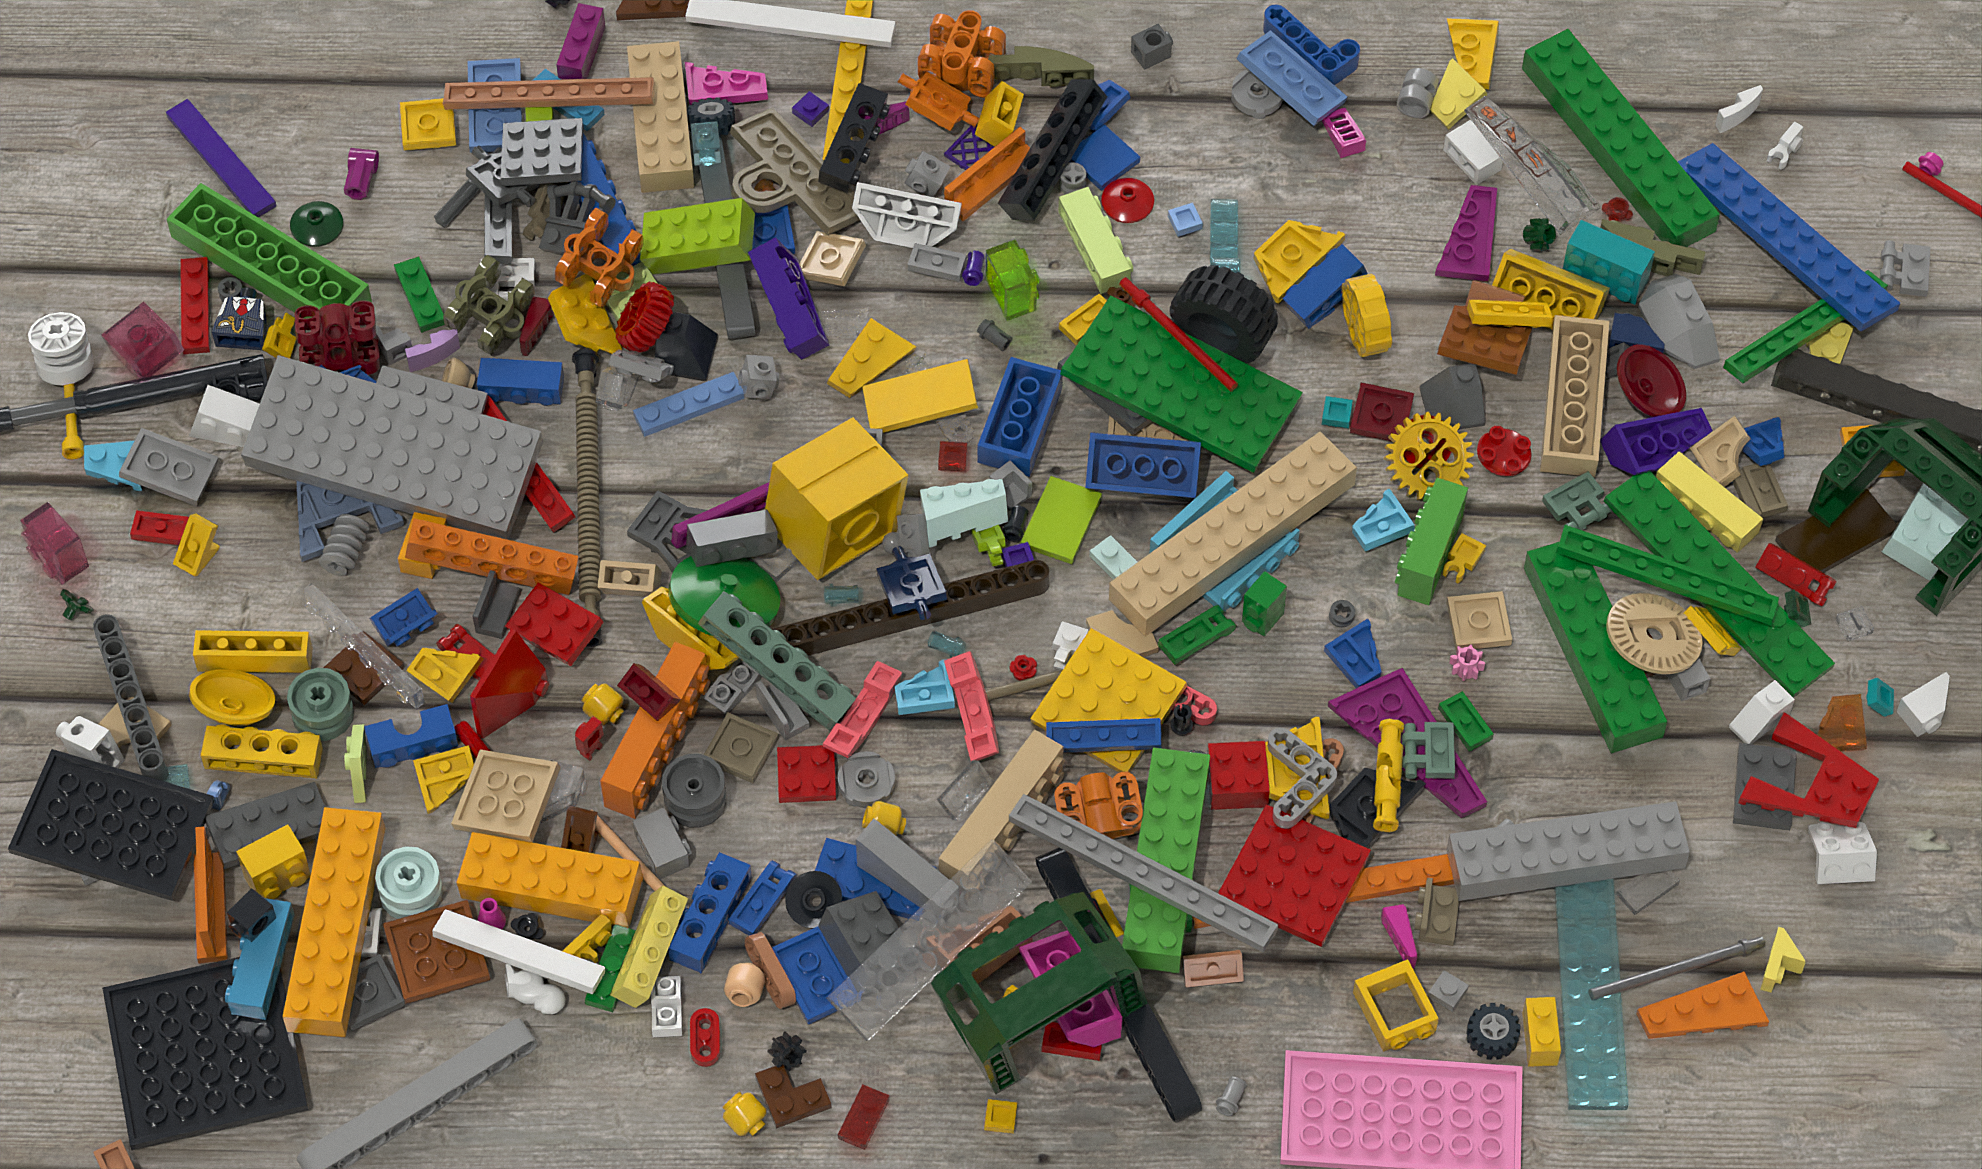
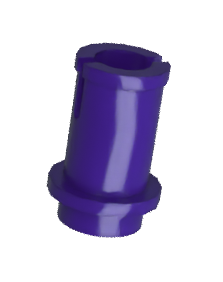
M974 250L973 255L971 251L968 253L966 269L962 273L964 282L970 286H977L983 280L982 267L985 255L980 251Z

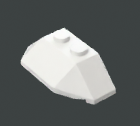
M857 182L852 209L876 241L913 248L915 243L933 247L957 230L962 203Z

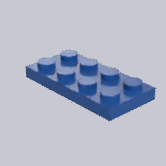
M826 838L815 871L827 873L837 881L842 891L843 901L877 891L890 914L920 922L924 911L922 908L857 866L856 845Z

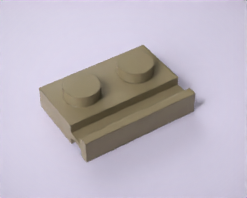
M1756 463L1740 469L1741 475L1733 480L1732 483L1739 499L1762 518L1787 511L1788 504L1770 464L1759 466Z

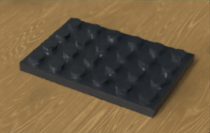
M51 749L8 850L10 854L173 901L196 846L195 827H204L206 816L209 815L214 804V797L199 791Z

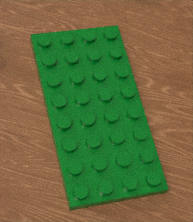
M1110 295L1062 366L1060 375L1190 441L1201 442V446L1254 473L1299 403L1303 392L1188 335L1238 383L1233 391H1229L1151 315Z

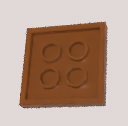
M1454 305L1439 344L1437 355L1517 375L1533 327L1518 325L1508 327L1494 324L1482 326L1472 324L1467 306Z
M468 900L383 923L405 1004L490 980L484 955L433 937L432 930L445 909L473 919Z

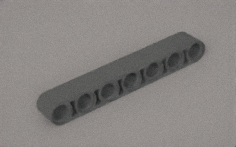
M101 615L94 621L93 630L139 768L143 776L165 781L168 777V768L118 620L113 615Z

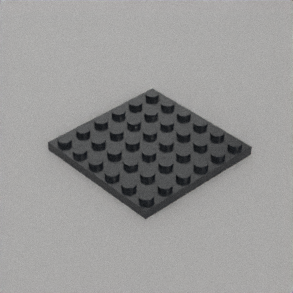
M240 957L102 987L131 1150L309 1110L294 1033L287 1032L283 1020L286 992L281 967L266 1020L233 1015L228 1003L225 1002L226 989L228 985L232 986L234 980L232 975L235 959H240Z

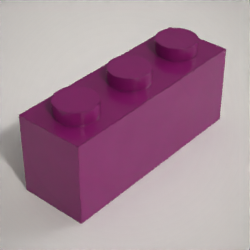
M578 3L556 64L558 78L561 80L588 78L606 27L604 9L602 7Z

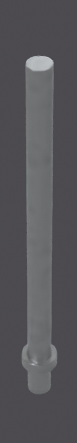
M1762 936L1751 940L1744 938L1738 940V944L1589 989V997L1593 1001L1735 956L1742 955L1745 957L1751 955V951L1764 948L1765 940Z

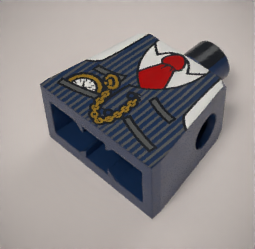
M245 287L241 289L240 297L225 298L212 328L215 347L262 350L267 335V312L264 301L256 299L257 291L255 289Z

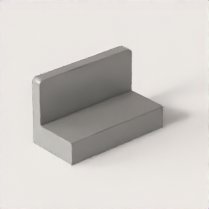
M761 680L755 683L757 700L785 741L809 729V722L796 703L774 685L765 687Z

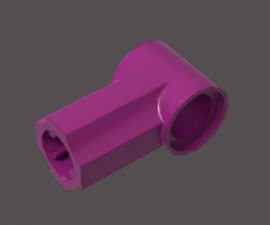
M350 148L348 154V174L344 186L345 195L354 200H361L367 197L372 174H376L379 165L378 150Z

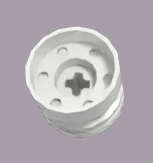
M52 313L38 319L31 326L28 333L29 343L34 355L38 375L42 380L54 385H67L83 379L91 372L94 365L93 354L88 342L85 324L80 317L71 313Z

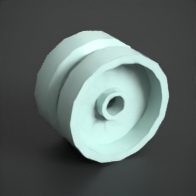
M402 847L384 856L377 866L375 880L382 907L390 916L400 919L435 909L441 903L443 887L436 860L428 852L418 847Z

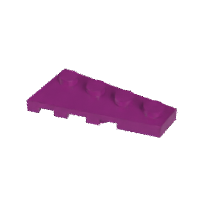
M1477 185L1470 186L1449 241L1437 265L1435 276L1488 282L1497 188Z

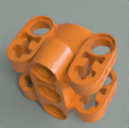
M973 10L962 12L956 22L949 15L936 14L930 26V44L923 45L918 56V76L922 78L926 71L934 73L932 75L959 91L969 90L973 95L985 98L991 92L994 85V64L988 60V55L1006 54V34L1001 29L992 26L982 30V18L978 12Z
M596 207L589 215L584 225V230L580 234H572L565 239L564 255L556 266L555 280L568 288L578 272H584L597 280L594 289L590 291V301L603 308L610 299L614 289L625 292L633 286L634 269L631 264L642 249L643 235L631 229L622 244L619 243L618 254L605 247L599 241L607 230L608 214ZM572 245L574 246V252L569 250ZM601 258L606 263L603 266H595L592 261ZM620 272H625L629 275L625 280L616 278Z
M1104 772L1092 773L1082 776L1077 785L1062 783L1056 788L1055 803L1058 812L1068 817H1077L1072 819L1111 839L1140 832L1143 809L1138 783L1133 774L1120 772L1112 778ZM1122 786H1128L1130 800H1124ZM1068 796L1072 798L1071 802L1074 811H1068L1066 797ZM1129 813L1138 815L1134 821L1123 819Z

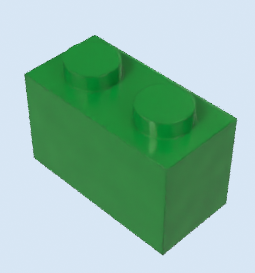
M1265 571L1244 594L1242 622L1246 628L1252 632H1258L1264 637L1284 615L1287 585Z

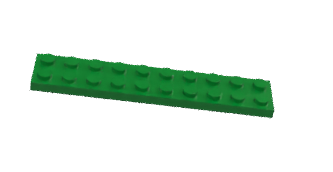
M1651 471L1632 476L1605 496L1603 502L1654 555L1767 593ZM1700 602L1752 658L1793 698L1829 672L1835 665V662L1779 604H1777L1771 625Z

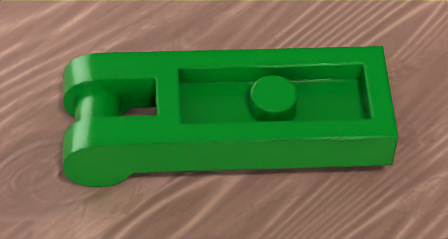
M1215 605L1160 638L1157 646L1176 665L1220 637L1230 635L1237 625L1232 619H1227L1224 616L1225 612L1219 605Z

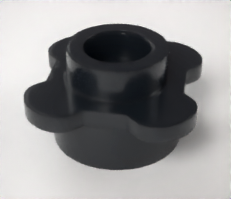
M535 913L525 914L511 921V928L515 930L518 936L529 940L534 938L538 940L544 935L543 929L539 927L537 922L539 919L538 915ZM528 926L530 930L525 931L524 928Z

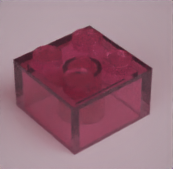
M144 301L101 334L111 353L137 379L154 375L184 351L175 332Z
M49 502L20 520L24 530L21 532V535L28 544L26 547L28 553L35 561L39 559L43 563L42 568L50 579L55 577L63 585L89 567L81 539Z

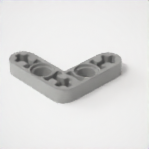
M1276 728L1270 732L1267 747L1269 752L1301 777L1276 802L1273 809L1272 818L1274 823L1281 828H1291L1333 789L1336 784L1337 771L1330 762L1285 728ZM1283 739L1286 740V744H1285V745L1281 743V744H1279V745L1277 746V745L1275 744V743H1276V740H1277V741H1282ZM1304 754L1310 758V762L1300 765L1296 763L1294 758L1297 755ZM1326 773L1329 774V780L1327 778H1323L1318 783L1317 788L1315 784L1318 782L1319 774L1322 776H1324ZM1301 790H1308L1313 794V797L1305 801L1299 799L1297 793ZM1293 803L1295 806L1291 810V817L1289 815L1282 817L1281 811L1287 812Z

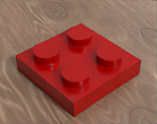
M823 745L777 747L779 803L836 801L834 751L823 747Z

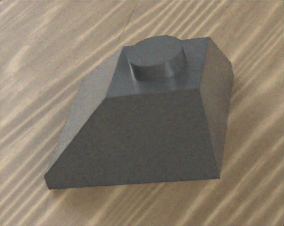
M1470 363L1447 367L1420 385L1419 389L1425 412H1429L1432 416L1441 413L1442 421L1451 417L1450 426L1453 427L1459 423L1460 427L1458 430L1485 426L1482 386L1476 364Z

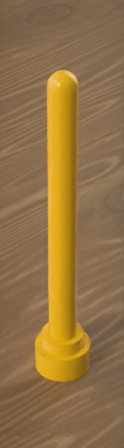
M75 384L63 385L64 398L73 397ZM70 413L65 416L67 437L64 438L61 446L62 456L73 460L79 459L84 455V443L77 433L76 414Z

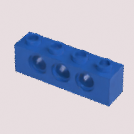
M720 852L715 861L711 860L705 870L706 878L702 885L698 884L692 895L693 902L689 909L685 908L679 920L681 925L677 932L674 933L668 948L670 961L702 973L729 922L728 919L735 911L752 878L750 864ZM718 885L726 886L723 890L714 889ZM705 909L714 910V912L710 914L701 913ZM692 933L701 934V936L698 938L689 937V935Z

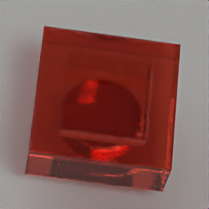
M940 441L938 470L966 472L967 443Z

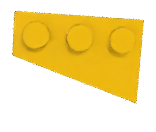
M1447 18V25L1457 63L1484 89H1489L1499 21Z
M870 318L828 379L827 384L848 398H851L863 389L862 386L870 384L877 376L887 369H891L906 355L908 356L913 353L916 346Z

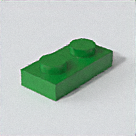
M1463 691L1439 703L1438 710L1447 722L1453 723L1454 732L1469 752L1493 740L1494 733Z

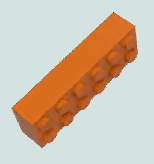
M674 642L656 677L680 697L681 700L659 721H656L642 707H639L600 780L604 807L636 819L640 810L644 811L647 807L650 790L652 787L656 788L662 776L661 770L664 764L670 763L676 741L682 740L686 731L685 724L689 717L693 718L695 716L701 694L705 695L709 689V666L706 662V653Z

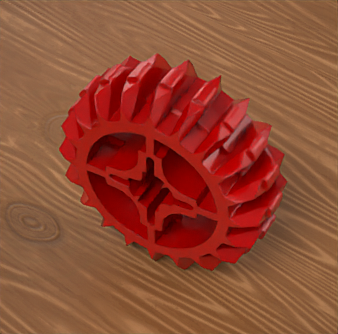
M651 281L642 284L639 289L635 290L634 295L630 296L629 301L625 304V308L620 313L621 316L617 321L618 326L615 330L616 340H618L619 344L623 345V348L642 353L655 344V341L660 338L661 333L665 330L666 324L670 322L669 317L673 313L674 295L671 294V291L667 290L665 286Z

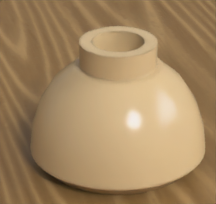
M453 357L445 367L442 381L472 389L475 374L470 373L464 362Z

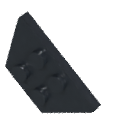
M1364 768L1329 805V814L1341 837L1369 849L1384 832L1378 831L1373 827L1377 814V807L1374 805L1376 770ZM1401 779L1400 807L1397 809L1396 819L1425 789L1426 783L1417 779L1416 783Z

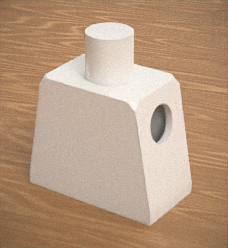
M78 716L70 724L62 722L57 727L56 736L61 738L68 753L116 768L125 760L110 731L92 721Z

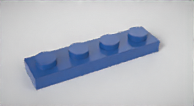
M1160 718L1046 722V736L1062 745L1063 753L1162 748Z

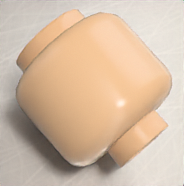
M739 963L729 969L724 986L725 995L734 1005L739 1007L755 1004L759 1001L765 983L764 973L752 963Z

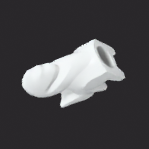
M505 964L507 997L515 998L524 1004H534V1008L541 1011L542 1014H555L564 1007L565 995L560 987L553 984H544L543 979H547L546 977L524 969L515 971L512 965Z

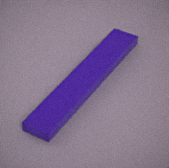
M188 99L166 111V116L248 212L260 217L276 207V201Z

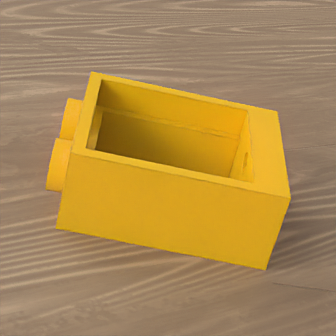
M1408 959L1355 980L1353 994L1383 1052L1389 1049H1401L1409 1041L1417 1038L1420 1040L1426 1039L1437 1030L1439 1018ZM1407 983L1424 1017L1388 1030L1372 997Z

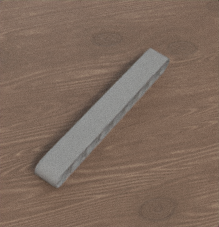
M514 1019L310 1145L298 1155L297 1162L302 1169H346L524 1058L536 1048L538 1042L521 1019Z

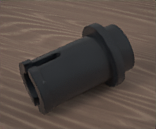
M1015 505L1011 508L1008 524L1003 528L1004 537L1008 541L1018 542L1024 536L1025 531L1023 528L1029 511L1023 506Z
M1182 704V710L1180 711V706L1177 705L1174 708V718L1171 720L1170 725L1175 734L1184 736L1189 734L1193 728L1191 720L1192 710L1188 705Z

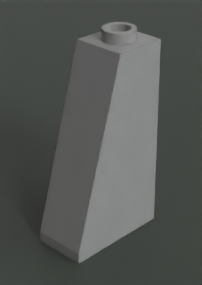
M873 818L856 839L857 866L940 921H942L947 913L951 915L959 904L958 886Z

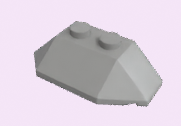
M1673 274L1651 281L1638 307L1646 323L1664 342V352L1680 361L1688 363V366L1693 369L1719 362L1720 356L1713 322L1691 280L1681 275Z

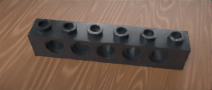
M1070 80L998 201L1000 207L1012 220L1035 221L1108 96L1094 80Z

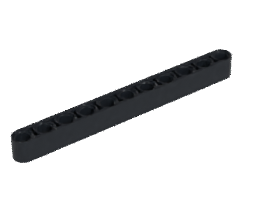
M1059 847L1035 858L1039 873L1054 900L1073 893L1084 892L1100 914L1067 851ZM1092 924L1083 928L1094 944L1102 943ZM1108 988L1107 991L1114 1002L1111 988ZM1147 1002L1146 1005L1122 1019V1028L1170 1118L1176 1123L1201 1112L1202 1104Z

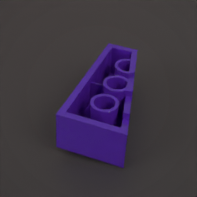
M776 237L749 251L748 254L775 313L777 325L785 336L783 342L789 353L794 352L803 360L829 346L799 260Z

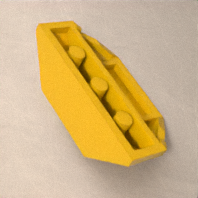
M660 587L642 600V605L657 638L670 649L674 642L706 653V662L709 670L724 669L739 659L736 654L715 637L687 624L672 607L668 588Z

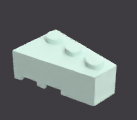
M987 479L983 482L958 483L944 487L933 486L920 490L922 513H925L929 548L936 546L937 540L951 536L952 540L961 538V532L973 528L978 532L1008 522L1006 493L1002 479Z

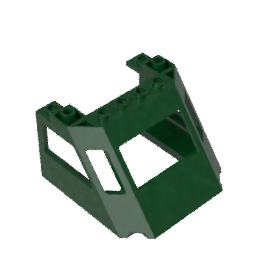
M1936 418L1894 419L1861 428L1822 471L1808 512L1830 528L1894 460L1897 461L1968 519L1952 536L1950 542L1931 561L1940 571L1915 598L1935 616H1938L1982 569V455Z
M1084 892L1073 893L1056 899L1051 903L1049 901L1042 902L1033 909L1034 913L1026 918L1023 916L1017 917L1008 924L1009 928L1000 933L997 931L990 933L983 938V943L974 949L967 947L959 952L957 959L952 961L943 971L939 972L931 982V986L939 998L943 1009L995 1095L1021 1080L1009 1049L1011 1046L1106 989L1111 988L1114 1003L1122 1019L1147 1004L1140 970ZM1062 922L1081 951L997 1002L990 1003L973 978L972 973L1053 924ZM1092 924L1102 943L1094 944L1083 928ZM969 997L979 1011V1014L968 1025H965L953 1006Z

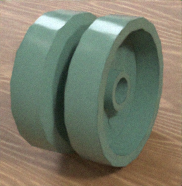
M328 668L306 670L295 677L289 686L287 700L294 727L299 733L311 732L315 735H320L321 741H327L337 738L346 732L353 721L354 708L347 681L339 673Z

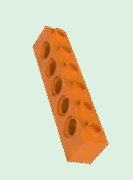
M415 518L413 519L405 554L407 559L488 577L490 570L496 571L497 579L530 587H535L539 582L549 589L565 595L570 594L578 561L577 555Z

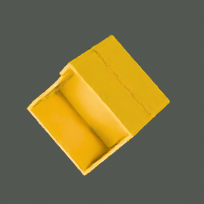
M852 417L773 462L765 510H768L778 531L777 538L819 580L882 543L886 534L897 532V516L901 515L909 475Z

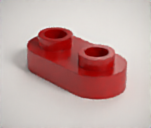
M709 1008L698 1009L690 1018L691 1058L694 1063L702 1067L712 1066L720 1057L719 1017L714 1010ZM705 1023L710 1025L708 1029L700 1028ZM705 1050L711 1052L708 1056L701 1055V1052Z

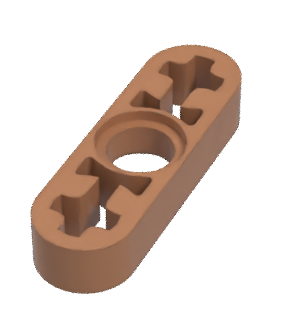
M759 932L745 938L747 954L752 963L764 973V985L777 1008L782 1009L795 1004L796 995L794 988L765 935Z

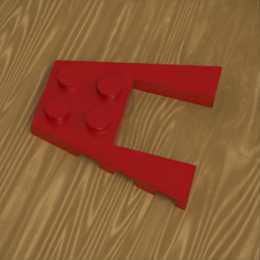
M1784 712L1773 732L1772 740L1823 761L1805 798H1801L1751 776L1738 803L1746 805L1747 802L1762 805L1761 809L1774 811L1775 808L1791 811L1792 815L1803 817L1804 814L1820 817L1819 821L1856 828L1878 785L1879 778Z

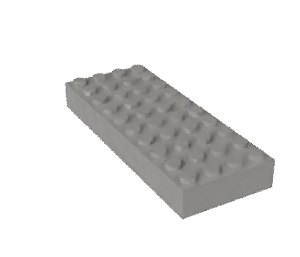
M278 355L241 456L245 466L409 514L418 512L446 518L447 525L509 540L537 462L543 439L539 430Z

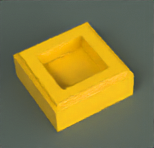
M988 1099L984 1130L1014 1134L1017 1102Z

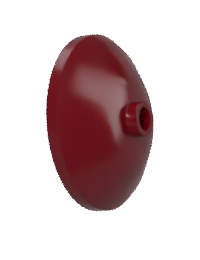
M1638 344L1630 346L1620 355L1617 362L1618 381L1624 395L1634 407L1651 417L1677 413L1682 410L1686 402L1685 383L1675 364L1665 354L1650 346Z

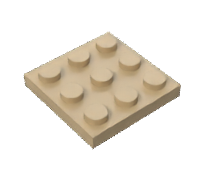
M480 750L451 825L455 830L533 842L561 767L558 762Z

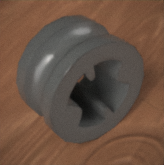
M232 277L223 279L218 285L221 301L224 302L227 297H240L241 282ZM231 288V291H233L235 288V292L230 294V291L227 294L226 290Z
M1337 600L1332 604L1329 612L1330 622L1336 627L1341 628L1349 626L1355 616V608L1347 600ZM1337 611L1347 612L1346 618H1343L1342 615L1337 616Z

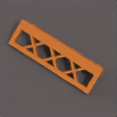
M1021 127L1017 128L944 188V200L962 203L960 220L965 221L1009 185L1030 149L1025 144L1026 131Z

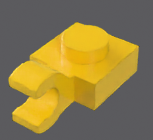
M286 312L283 319L280 317L276 318L274 325L268 328L262 348L263 351L276 359L278 355L286 358L291 357L296 337L290 334L294 325L295 317Z

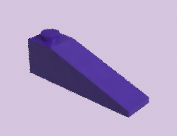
M1697 408L1616 424L1600 439V443L1611 465L1633 475L1657 471L1678 452H1685L1713 432L1703 409Z

